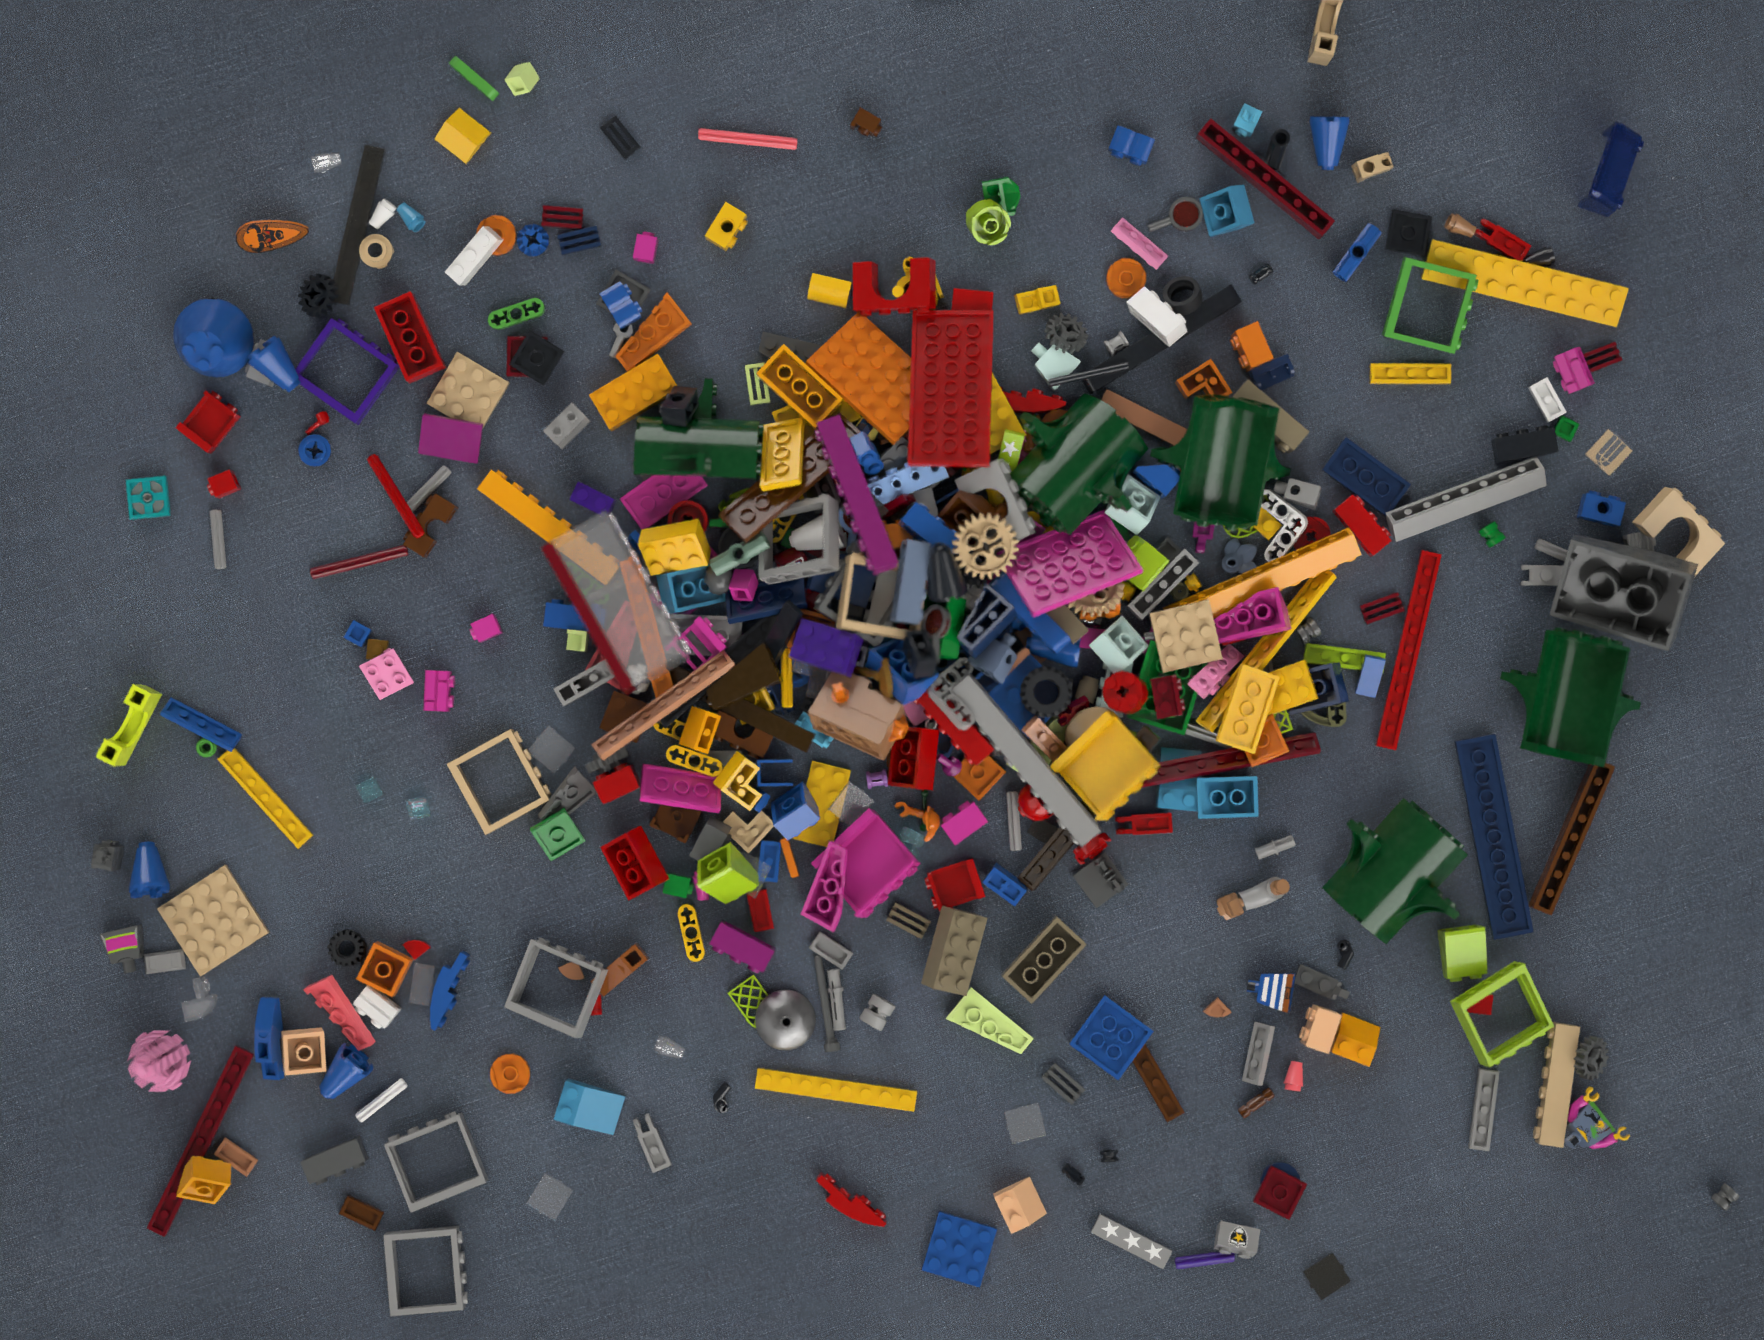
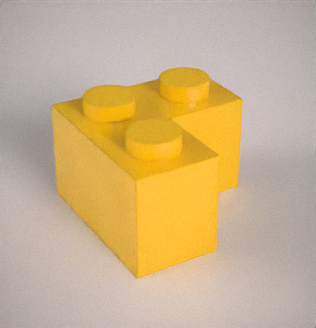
M736 751L713 783L749 811H751L762 796L761 793L749 784L760 768L739 751Z

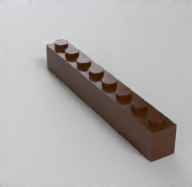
M1605 763V767L1588 765L1528 904L1529 907L1552 916L1615 766Z

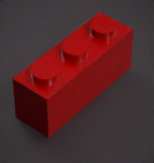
M1352 494L1333 509L1332 512L1345 528L1349 527L1359 545L1372 557L1392 541L1389 538L1391 534L1384 526L1380 527L1376 522L1378 519L1373 512H1368L1363 507L1365 505L1363 500L1358 495L1355 497Z

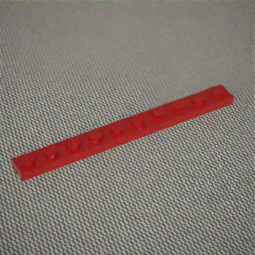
M1425 550L1420 552L1375 746L1391 750L1397 749L1442 554Z

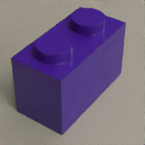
M577 482L569 499L607 519L616 503L615 499L580 482Z

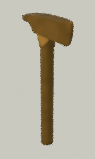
M882 659L879 671L855 665L853 673L879 681L881 693L886 697H892L893 684L888 659Z

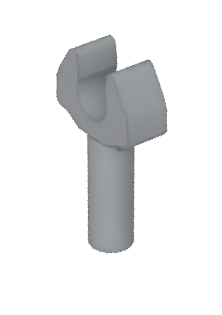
M617 323L614 325L613 331L617 337L610 351V357L616 359L615 356L620 351L623 341L633 336V326L631 324L625 333L621 332Z

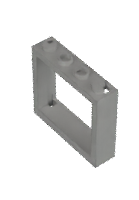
M821 494L813 499L803 498L801 501L791 504L776 517L781 518L823 509V558L773 568V521L764 527L760 532H763L768 538L771 548L759 554V579L770 585L839 571V501L828 494Z
M539 937L538 940L531 939L504 1007L574 1038H582L608 969L603 968V964L598 961H586L584 955L574 952V955L568 953V949L563 946L549 945L550 941ZM540 949L596 972L576 1026L519 1002Z
M456 1111L444 1115L445 1119L437 1121V1118L425 1123L426 1127L421 1129L418 1126L407 1130L408 1134L401 1137L399 1134L393 1135L384 1144L410 1212L484 1184L489 1180L462 1112L456 1114ZM458 1122L478 1175L416 1200L395 1146Z
M459 1226L391 1231L383 1235L390 1316L457 1311L465 1308L466 1304H468V1292L464 1291L467 1275L466 1271H463L462 1264L465 1263V1253L461 1251L460 1243H463L462 1231H459ZM451 1236L456 1303L401 1307L396 1240Z

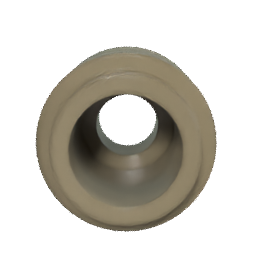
M1083 675L1082 680L1079 681L1074 698L1078 699L1085 695L1089 699V704H1094L1099 685H1097L1099 680Z

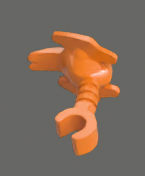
M897 802L894 805L897 809L904 806V812L899 814L902 818L908 815L922 818L928 831L924 839L925 842L933 838L940 825V816L934 811V808L927 806V811L924 812L923 810L909 807L905 802Z

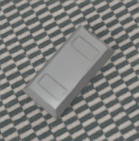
M822 932L818 933L809 949L841 970L844 969L853 955L851 951Z
M183 949L143 954L146 974L186 969Z

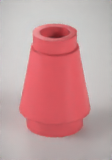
M1291 1061L1283 1083L1285 1084L1284 1089L1301 1092V1087H1303V1063Z

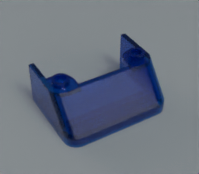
M1617 121L1603 131L1602 135L1608 137L1602 157L1588 196L1580 201L1577 206L1606 217L1613 214L1617 209H1621L1624 202L1622 195L1637 152L1640 153L1644 145L1640 134Z

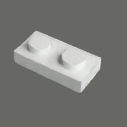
M1548 378L1528 387L1547 423L1566 413Z

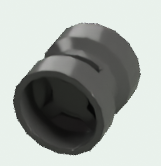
M1312 617L1306 620L1304 625L1299 624L1295 629L1298 638L1304 645L1310 642V638H1317L1322 635L1320 628Z
M1726 1183L1720 1187L1718 1193H1714L1711 1196V1199L1724 1211L1730 1208V1204L1733 1201H1737L1740 1198Z

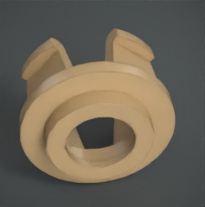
M379 234L367 236L359 247L362 261L366 265L377 269L386 267L394 253L390 241ZM372 243H378L382 246L383 251L379 257L374 258L369 255L368 247Z

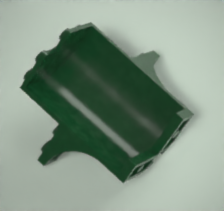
M705 378L703 390L698 398L699 406L686 427L663 424L662 417L638 416L637 429L635 431L633 474L639 476L672 475L752 478L753 481H758V476H761V463L758 462L759 458H762L763 445L760 442V438H763L764 426L760 424V420L713 419L717 412V404H713V396H717V384H714L713 379Z
M1086 393L1063 416L1054 421L1041 422L1037 417L1026 412L1019 417L1024 424V430L1031 434L1033 437L1032 441L1036 446L1010 473L1012 480H1015L1019 487V496L1024 499L1027 508H1032L1034 512L1039 514L1041 517L1040 521L1046 527L1051 526L1057 532H1064L1068 535L1074 532L1100 502L1103 504L1108 503L1116 510L1121 509L1126 512L1133 507L1122 492L1123 482L1130 469L1149 449L1140 434L1125 417L1122 419L1115 413L1116 409Z
M1228 395L1195 396L1190 423L1183 438L1171 448H1152L1150 454L1151 457L1158 459L1159 463H1171L1174 468L1181 469L1173 514L1180 516V519L1183 521L1197 522L1196 525L1201 527H1208L1209 524L1223 525L1226 530L1236 531L1237 528L1248 529L1251 526H1257L1266 481H1269L1270 478L1280 480L1281 477L1290 476L1291 468L1281 465L1275 455L1274 437L1280 408L1247 398H1231Z
M1555 627L1554 630L1546 629L1537 673L1527 672V675H1522V671L1510 669V673L1501 672L1500 679L1511 683L1519 690L1526 706V723L1520 749L1574 762L1605 767L1610 740L1617 723L1627 712L1639 710L1641 702L1633 700L1634 696L1621 692L1630 648L1623 646L1622 641L1613 640V638L1600 636L1598 638L1594 635L1585 634L1582 631L1572 630L1571 632Z
M1403 798L1374 831L1369 829L1362 821L1357 823L1352 818L1346 825L1352 834L1350 852L1342 866L1322 889L1359 921L1362 926L1387 944L1409 920L1420 914L1440 912L1452 917L1454 920L1460 915L1454 909L1457 905L1448 897L1444 899L1442 897L1444 893L1438 887L1468 854L1462 850L1464 845L1413 800L1409 803Z

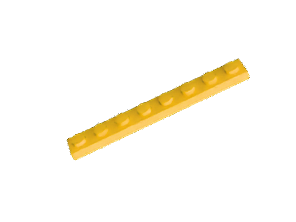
M764 1068L757 1069L755 1089L912 1112L915 1110L917 1091Z

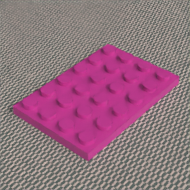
M1105 510L1087 516L1071 535L1064 532L1059 533L1054 529L1014 545L1018 547L1019 551L1013 552L1017 557L1016 559H1010L1013 566L1005 565L1006 574L1033 617L1142 574L1143 568L1110 517L1104 513ZM1004 550L997 552L996 555H1001Z

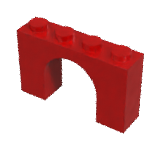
M930 257L910 259L909 287L905 294L894 300L884 299L879 291L878 264L872 261L853 262V311L860 312V316H872L874 312H879V315H890L891 311H898L899 314H909L910 310H917L918 313H928L929 309H936V261Z

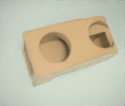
M1389 152L1365 158L1351 166L1357 183L1394 168Z

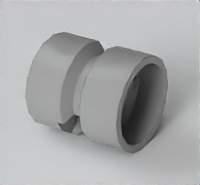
M873 993L868 1001L869 1007L864 1008L859 1018L875 1029L882 1031L887 1023L886 1017L891 1016L896 1006Z

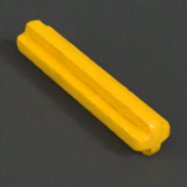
M785 648L781 656L783 708L793 707L790 648Z

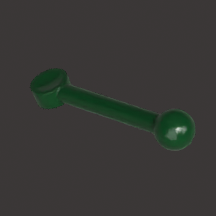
M928 790L921 791L922 810L924 812L926 811ZM922 820L920 830L926 831V826L924 825Z

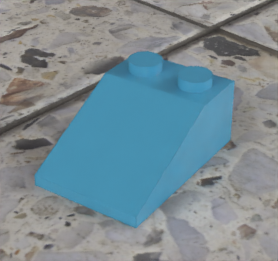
M710 563L707 566L656 575L664 615L726 601L725 594L717 595L709 592V587L704 582L705 571L710 566Z
M1161 747L1160 762L1199 755L1201 751ZM1200 777L1158 784L1155 807L1197 812L1196 778Z
M1257 776L1196 778L1198 819L1259 817Z
M568 1078L565 1081L554 1120L614 1135L626 1096Z

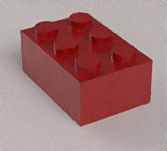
M908 727L904 738L897 739L894 742L890 756L889 786L933 790L939 730Z
M641 825L600 847L628 901L669 879Z

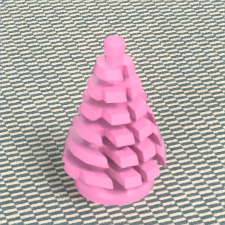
M153 1030L148 1034L144 1032L136 1038V1043L131 1047L127 1062L133 1058L128 1071L131 1078L136 1076L134 1082L140 1088L153 1082L156 1085L150 1088L148 1092H165L168 1089L175 1090L182 1084L181 1080L187 1076L191 1061L187 1063V1056L190 1054L187 1044L184 1046L181 1044L184 1040L177 1034L171 1037L165 1035L169 1031Z

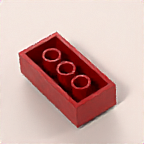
M411 291L374 307L406 382L411 384L446 368L418 301Z

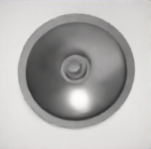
M778 990L766 996L759 1004L755 1016L756 1029L761 1039L767 1045L778 1050H792L802 1046L811 1037L816 1023L815 1012L809 1000L793 990ZM788 1018L790 1023L784 1025L782 1023L783 1019Z

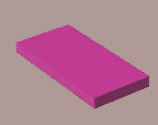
M652 475L621 497L620 500L642 530L649 528L669 514L671 508L676 503L690 499L707 487L708 484L701 476Z
M643 764L641 768L640 801L719 813L721 810V790L713 783L717 776L712 777L700 772Z

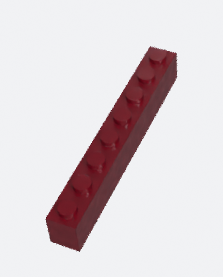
M1211 118L1197 134L1196 139L1318 240L1335 222L1332 217Z

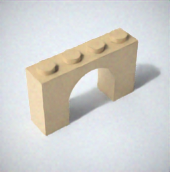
M1320 0L1307 62L1327 66L1333 58L1338 38L1334 34L1340 8L1344 0Z
M1664 487L1632 523L1645 536L1654 538L1672 519L1677 517L1684 518L1690 528V538L1685 548L1676 558L1698 564L1696 576L1725 543L1721 539V534L1707 525L1709 523L1708 520L1695 512L1696 508L1694 505L1685 501L1682 498L1683 494L1678 489Z

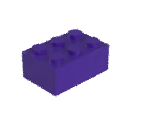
M802 618L789 657L795 661L851 678L864 639L858 635Z

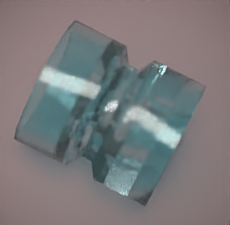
M903 826L899 834L900 840L904 844L908 842L913 845L910 852L917 859L920 853L918 848L923 846L926 836Z

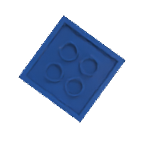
M1031 654L1007 675L1002 684L998 683L988 693L1028 739L1029 737L1021 729L1034 715L1022 704L1020 686L1029 672L1043 667ZM1042 680L1036 684L1034 696L1038 702L1050 704L1057 698L1058 689L1052 681ZM1037 716L1044 724L1051 718Z
M1104 995L1069 1045L1119 1080L1154 1031Z
M939 1211L922 1271L980 1288L997 1228Z

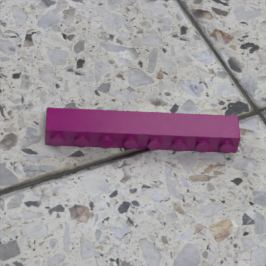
M840 415L817 422L816 430H814L815 437L818 442L821 441L823 457L825 460H829L831 465L828 467L832 479L836 478L838 483L836 485L839 497L843 496L845 503H843L846 515L850 514L852 522H850L853 533H857L860 540L857 542L860 551H865L867 557L865 563L868 570H872L873 574L877 575L897 568L898 560Z

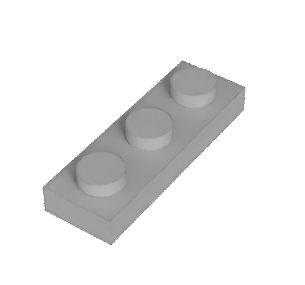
M1254 1022L1242 1081L1263 1086L1275 1026Z

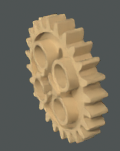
M989 512L986 518L983 517L982 513H979V519L971 515V522L965 519L966 526H958L961 533H954L958 540L952 541L957 546L952 551L953 553H959L954 558L956 561L962 560L959 563V567L966 566L965 573L972 570L973 577L979 573L981 579L984 578L985 574L991 579L994 572L999 577V570L1001 569L1006 573L1005 565L1013 566L1010 559L1017 558L1013 552L1019 551V549L1013 545L1019 543L1018 539H1012L1016 532H1009L1012 525L1008 524L1005 526V518L999 522V515L997 514L993 519ZM989 528L996 529V534L993 537L986 536V531ZM971 536L977 537V542L974 545L967 544V539ZM998 538H1002V541L994 542ZM983 542L989 544L987 550L983 548ZM1001 546L1004 548V552L1001 555L993 553L996 547ZM976 550L972 554H969V551ZM984 555V562L980 564L976 563V556Z
M1119 582L1072 601L1068 604V609L1075 607L1074 613L1081 610L1082 616L1089 612L1090 617H1093L1095 612L1099 617H1101L1102 611L1109 614L1110 608L1114 610L1116 604L1120 603L1124 592L1122 591L1124 584Z

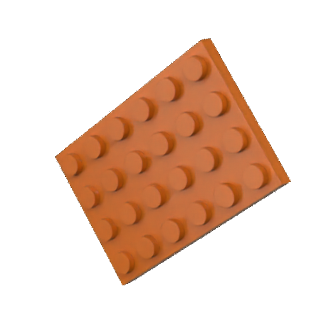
M857 312L807 359L805 364L891 444L895 445L909 431L911 357L866 316H860V312Z

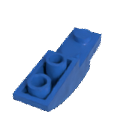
M465 951L459 953L452 967L447 964L444 965L438 975L430 1005L431 1029L434 1031L438 1027H443L447 1020L445 1014L448 1009L452 1011L457 1002V999H455L457 993L450 989L456 988L460 981L458 977L460 971H465L470 963V960H468L470 954Z
M275 997L260 998L255 1022V1060L261 1063L263 1079L281 1080L284 1078L279 1040L281 1038V1031H283L280 1000Z

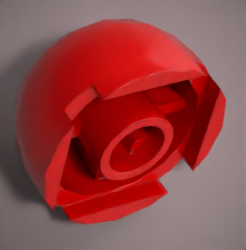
M1029 783L1020 790L1018 794V811L1023 817L1026 816L1033 821H1043L1054 815V813L1050 814L1043 806L1045 802L1041 797L1037 798L1030 790L1032 787Z

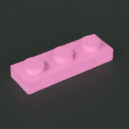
M1124 218L1111 230L1119 240H1122L1133 252L1141 256L1156 270L1168 258L1166 253Z

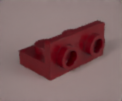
M1176 675L1150 679L1156 719L1182 715V711L1185 710L1183 698L1180 699L1179 691L1182 690L1180 678L1176 679Z

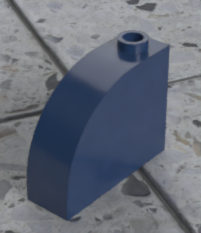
M847 553L839 554V561L844 559ZM856 564L853 566L849 604L861 608H866L877 576L873 574L872 570L869 571L867 566ZM836 571L810 576L806 589L823 593L826 589V581L830 576H834ZM842 582L832 598L840 600Z

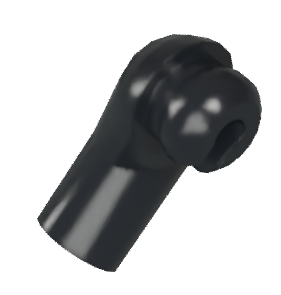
M1340 940L1337 947L1342 957L1337 966L1346 970L1354 956V952L1349 941Z
M725 1082L713 1095L714 1108L719 1113H726L728 1110L725 1096L731 1090V1087Z

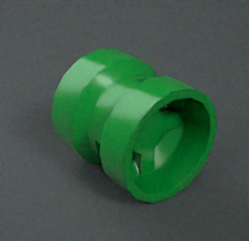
M1496 521L1489 523L1478 531L1480 536L1486 539L1488 548L1493 547L1506 538L1503 532H1499Z

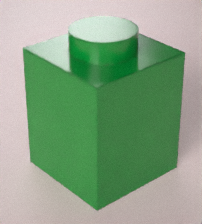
M667 873L669 879L665 881L664 894L687 898L688 894L692 895L694 883L691 882L692 877Z

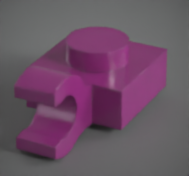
M1194 521L1192 537L1198 538L1195 553L1203 554L1205 552L1206 540L1213 539L1215 525L1209 524L1208 527H1201L1196 525L1197 522Z

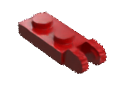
M1481 219L1480 224L1493 232L1489 236L1483 231L1476 229L1474 235L1486 241L1488 245L1507 257L1523 261L1531 245L1501 226H1496L1486 219Z
M1171 812L1115 817V822L1118 823L1131 821L1132 829L1119 828L1116 830V834L1173 833Z

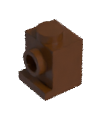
M861 107L850 124L852 130L857 127V131L866 137L868 135L877 137L883 128L880 118Z

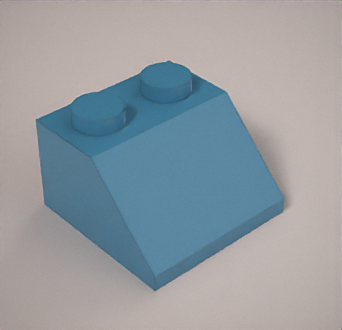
M1244 185L1229 186L1199 198L1209 237L1239 230L1255 223Z

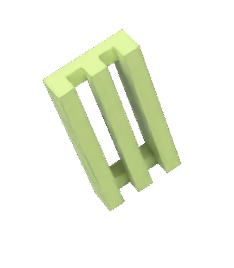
M765 362L745 365L751 406L771 403L769 389L765 383L766 399H762L759 378L756 375L758 372L757 368L762 367ZM749 369L754 370L758 400H754Z

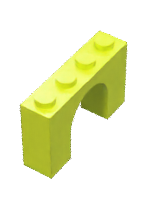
M133 684L124 700V703L130 706L127 716L118 732L111 739H104L96 758L112 766H126L162 693L146 685Z

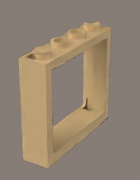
M854 552L852 555L845 557L846 568L841 586L836 629L900 640L905 639L907 631L921 630L922 621L917 625H910L909 630L846 620L854 564L866 566L865 559L867 557H864V553ZM898 565L897 568L891 569L890 571H898Z
M513 729L502 733L447 764L485 835L548 802L550 795H552L548 785H543L540 780L542 774L538 767H533L530 761L533 758L529 750H524L522 747V737L518 731L514 732ZM509 738L541 798L491 824L460 764Z

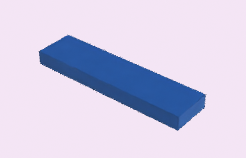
M173 698L169 699L160 712L162 717L230 752L233 751L242 738L241 733Z

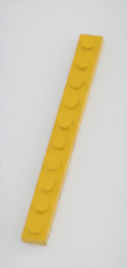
M1325 570L1319 573L1318 576L1309 578L1287 605L1291 630L1264 635L1241 664L1262 671L1337 578L1336 575L1329 570ZM1240 665L1195 720L1200 726L1212 733L1222 722Z

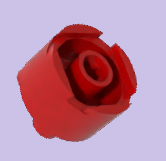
M684 500L676 503L671 508L668 514V524L684 522V518L687 516L688 518L693 517V520L699 519L704 534L707 532L709 517L699 503Z
M1120 671L1105 679L1103 698L1111 709L1123 714H1133L1138 712L1147 701L1148 689L1140 677L1130 672ZM1125 689H1127L1128 692L1125 693V696H1123V692H1125Z

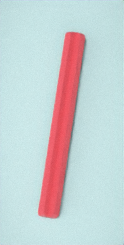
M700 128L698 132L699 140L792 150L797 148V139L790 137Z

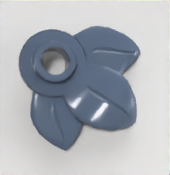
M1237 538L1231 539L1224 548L1225 557L1222 559V568L1226 573L1234 574L1239 572L1242 574L1257 567L1252 562L1257 552V546L1253 544L1240 545ZM1232 560L1236 564L1234 566H1230L1228 562Z

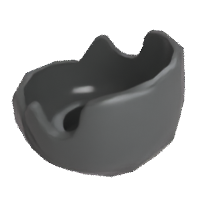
M709 566L704 576V582L708 585L709 592L717 595L728 592L734 573L731 569L720 576H716L711 566Z

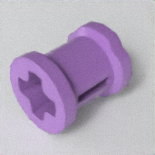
M883 769L882 772H866L868 789L882 785L888 787L886 769Z

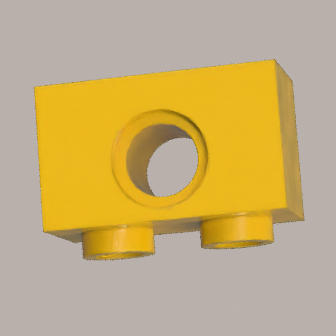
M725 202L705 234V238L725 251L728 248L732 249L737 241L735 236L738 231H743L748 223L746 220L747 215ZM731 223L733 225L732 231L724 232L722 230L723 225Z

